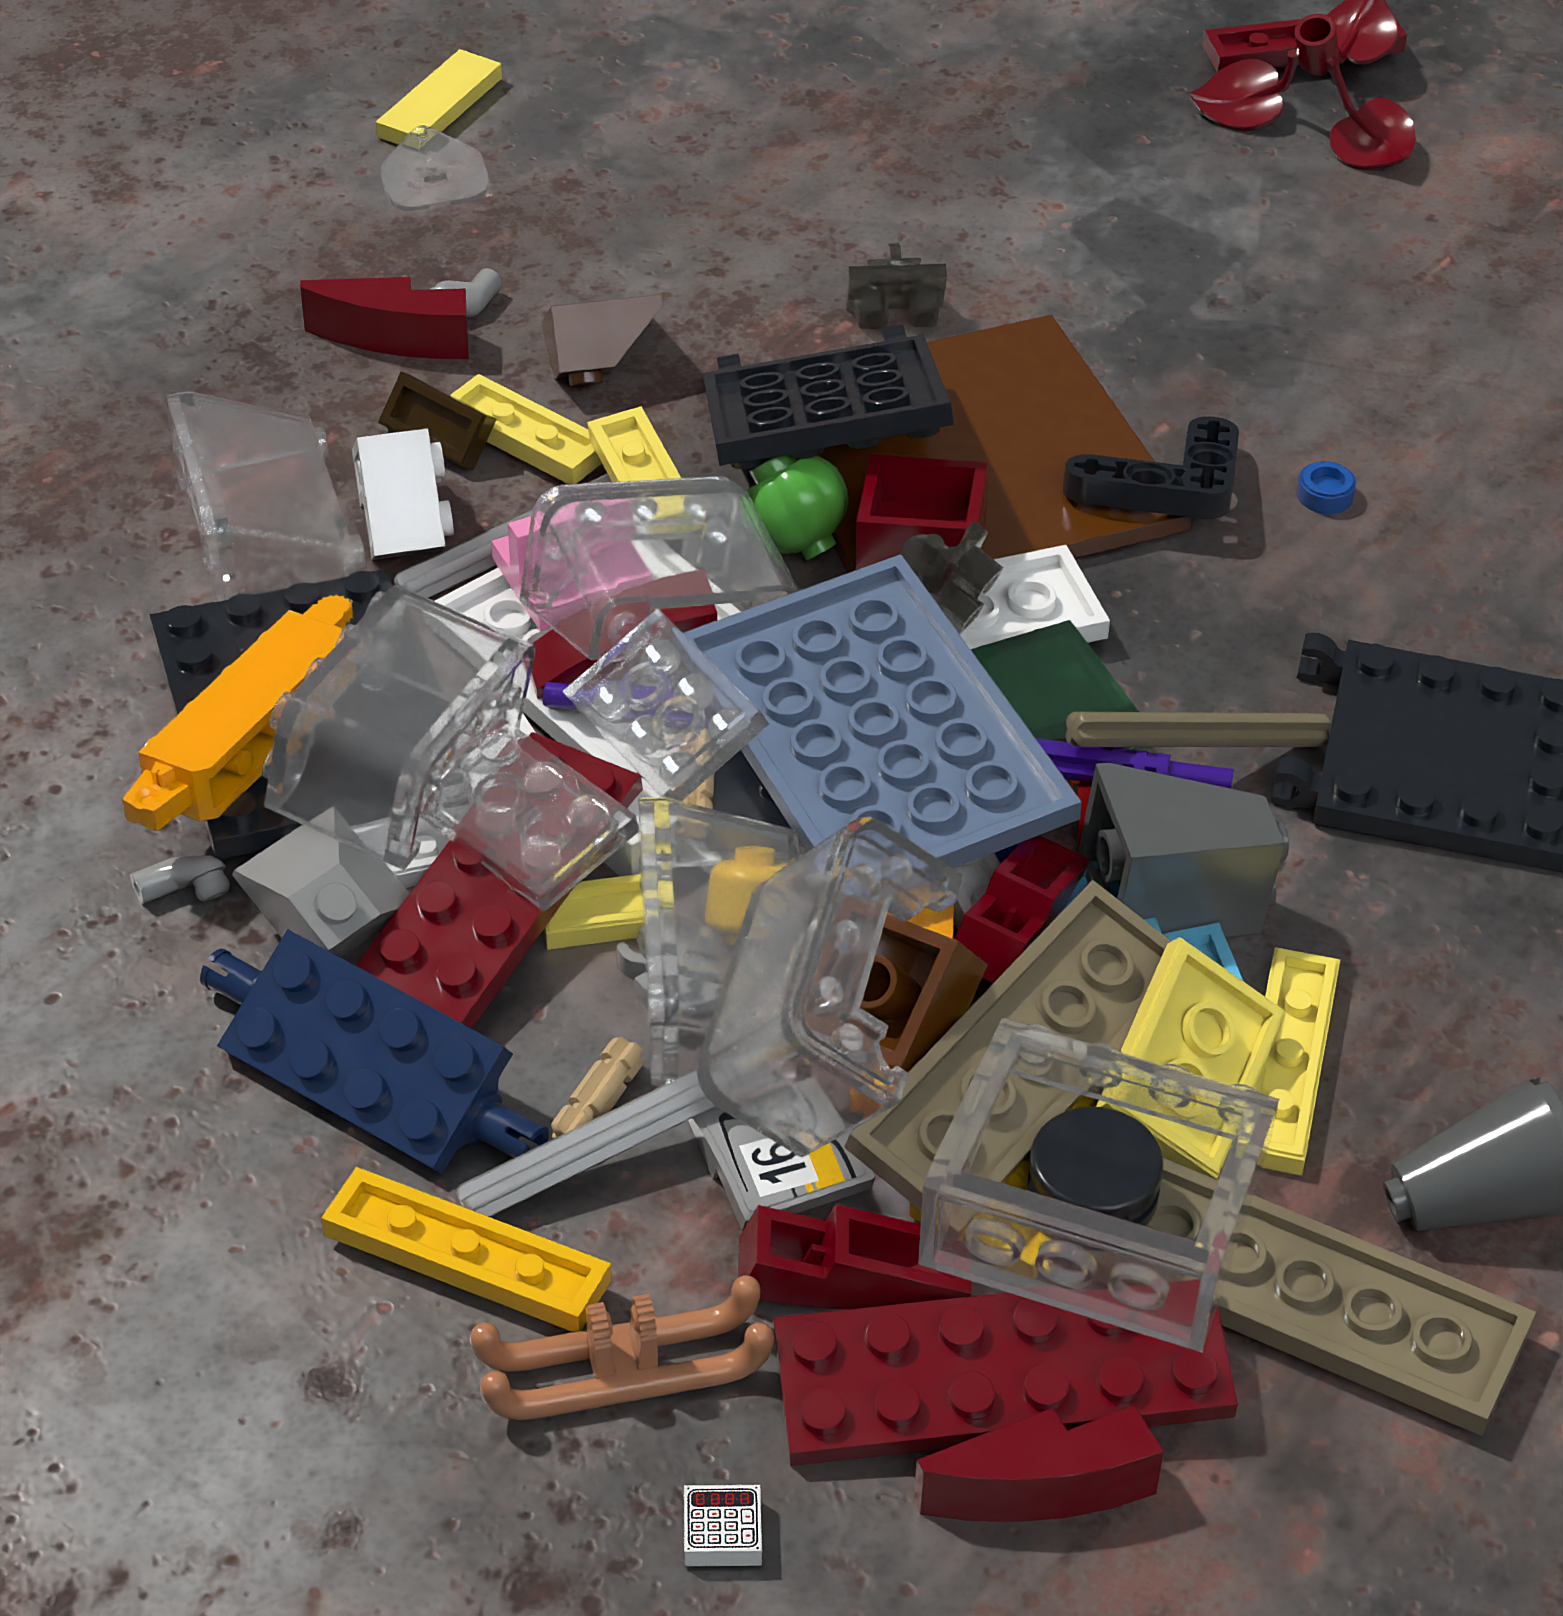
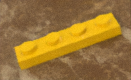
M359 1167L354 1169L321 1217L323 1236L571 1332H578L583 1329L587 1322L586 1305L598 1303L611 1282V1263Z

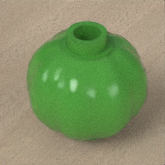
M789 454L775 456L749 471L756 485L745 490L742 494L741 517L747 533L756 544L776 554H796L801 551L806 561L837 544L832 533L836 531L846 515L848 490L838 469L829 461L819 456L797 461L795 458H791Z

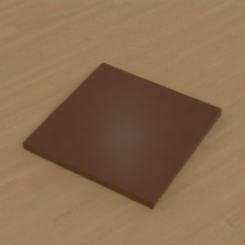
M1052 314L927 342L951 402L954 425L940 427V432L930 437L909 438L905 434L882 437V442L872 447L855 449L848 447L847 444L826 447L823 453L817 455L829 461L838 469L848 490L846 515L836 531L832 533L837 543L833 548L848 573L856 571V520L870 455L988 462L986 525L979 562L1067 545L1073 557L1077 558L1191 529L1192 517L1075 502L1064 495L1065 463L1073 456L1094 454L1155 461Z

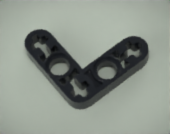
M1204 416L1191 420L1187 430L1183 465L1094 454L1073 456L1065 463L1063 493L1075 502L1089 505L1202 519L1222 517L1230 510L1239 437L1238 426L1227 419Z

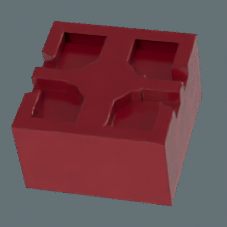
M870 455L856 520V570L901 554L923 585L975 589L986 525L988 462Z

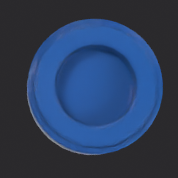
M1321 461L1309 464L1299 474L1297 498L1303 506L1314 512L1323 514L1342 512L1353 503L1356 478L1349 469L1338 463Z

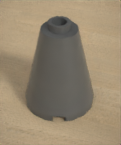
M1540 1077L1524 1080L1392 1163L1390 1167L1392 1179L1383 1182V1190L1394 1219L1397 1222L1408 1220L1415 1231L1563 1216V1103L1553 1086L1548 1081L1540 1083Z

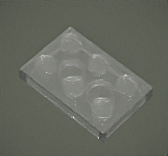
M658 608L563 690V693L671 810L770 724L762 712Z
M503 717L407 793L411 810L544 912L639 832L637 817L634 813Z

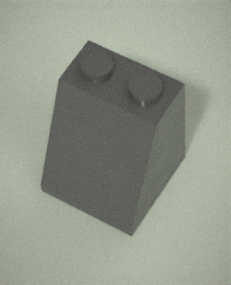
M1113 763L1096 764L1078 854L1090 859L1085 876L1087 883L1089 884L1094 880L1111 894L1110 882L1120 881L1117 899L1142 919L1156 917L1162 934L1217 922L1220 923L1225 937L1261 934L1268 906H1273L1276 901L1275 880L1280 861L1286 860L1289 850L1286 828L1282 822H1276L1266 797ZM1092 861H1097L1098 869L1094 867Z

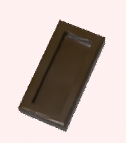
M400 372L378 423L394 432L428 428L430 443L440 442L444 458L474 471L497 419L410 374Z

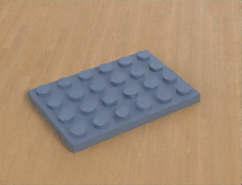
M901 554L677 635L678 654L839 903L842 897L864 904L1080 819L1081 800Z

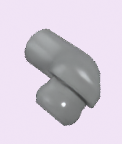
M485 268L480 270L471 282L441 281L430 289L466 288L467 317L469 319L481 313L501 289L502 280L497 272Z
M211 855L173 857L130 874L133 889L142 904L190 885H194L197 898L204 902L226 894L230 888V882L223 872L227 867L221 860Z

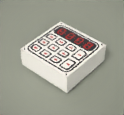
M760 1485L684 1486V1566H762Z

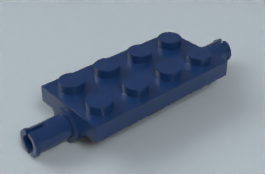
M287 929L262 971L222 948L214 951L208 957V960L222 967L221 969L228 973L227 976H223L203 965L200 973L201 985L241 1006L217 1044L219 1048L438 1173L443 1174L456 1150L469 1142L477 1144L483 1141L512 1158L532 1150L529 1148L530 1146L518 1140L520 1137H524L539 1146L548 1142L549 1129L547 1126L536 1123L502 1104V1098L498 1094L499 1077L511 1059L512 1052L499 1043L293 931Z

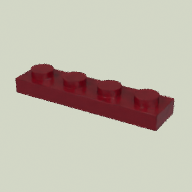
M1301 19L1204 30L1202 47L1216 72L1232 63L1246 59H1258L1269 63L1276 69H1285L1289 62L1288 52L1297 49L1295 27ZM1397 19L1398 38L1395 46L1388 54L1400 53L1405 50L1407 34Z

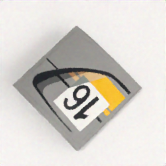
M817 1072L728 1100L688 1120L712 1179L720 1177L742 1232L758 1205L797 1214L871 1189L875 1181L873 1171L844 1148L853 1130L836 1099Z

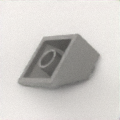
M337 802L235 869L232 874L281 938L289 929L340 958L382 930L410 894Z

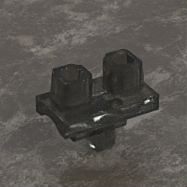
M888 243L886 259H867V266H848V287L845 295L846 310H854L861 329H880L888 324V309L908 308L909 324L914 327H934L937 325L939 308L943 307L947 282L946 263L921 264V258H901L900 244Z
M975 521L968 526L957 547L948 548L943 538L937 534L914 535L907 539L900 552L922 584L925 583V588L959 634L978 617L984 606L980 599L991 589L1004 568L980 549L988 531Z

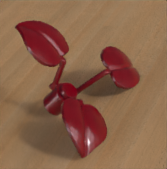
M1344 0L1327 15L1311 14L1302 18L1295 27L1297 49L1288 52L1289 62L1280 81L1277 70L1269 63L1258 59H1246L1224 67L1206 84L1191 92V98L1195 106L1214 123L1233 130H1255L1272 123L1282 114L1284 105L1279 93L1289 88L1297 65H1301L1303 69L1313 75L1331 73L1344 111L1349 116L1338 121L1330 133L1331 150L1340 162L1357 169H1377L1398 165L1411 157L1416 146L1414 125L1406 110L1392 100L1379 97L1367 101L1357 111L1351 102L1339 68V64L1343 63L1346 58L1356 64H1368L1386 56L1393 49L1398 38V27L1396 19L1385 0Z

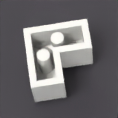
M428 428L358 437L353 446L352 455L360 507H364L371 559L377 560L442 551L445 547L444 536L454 535L449 500L439 501L436 483H441V477H445L444 459L440 442L430 443Z

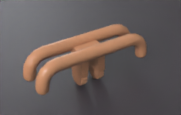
M743 1275L734 1281L731 1295L724 1302L705 1309L655 1317L650 1294L632 1297L633 1306L630 1309L631 1322L612 1325L610 1314L606 1311L604 1302L586 1305L587 1330L523 1342L502 1341L494 1325L482 1322L472 1329L470 1344L476 1358L491 1369L505 1372L527 1371L590 1359L594 1378L521 1391L510 1387V1382L504 1373L490 1371L481 1379L480 1393L487 1408L499 1416L513 1420H531L723 1385L743 1379L757 1371L770 1356L774 1344V1334L770 1326L765 1323L756 1322L751 1324L745 1332L744 1342L738 1348L718 1356L658 1366V1346L713 1337L735 1329L745 1323L755 1312L760 1299V1285L752 1276Z

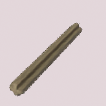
M1073 712L1066 719L1068 730L1065 737L1071 746L1323 747L1329 740L1328 730L1331 722L1325 714Z

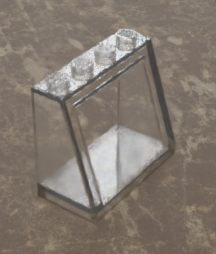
M1002 1018L934 1157L923 1184L918 1265L1203 1353L1272 1139L1280 1099L1261 1094L1258 1090L1247 1085H1230L1193 1074L1179 1065L1159 1064L1124 1054L1117 1048L1107 1044H1090L1059 1035L1042 1025L1022 1024ZM1009 1075H1017L1233 1139L1196 1242L969 1173L996 1102Z

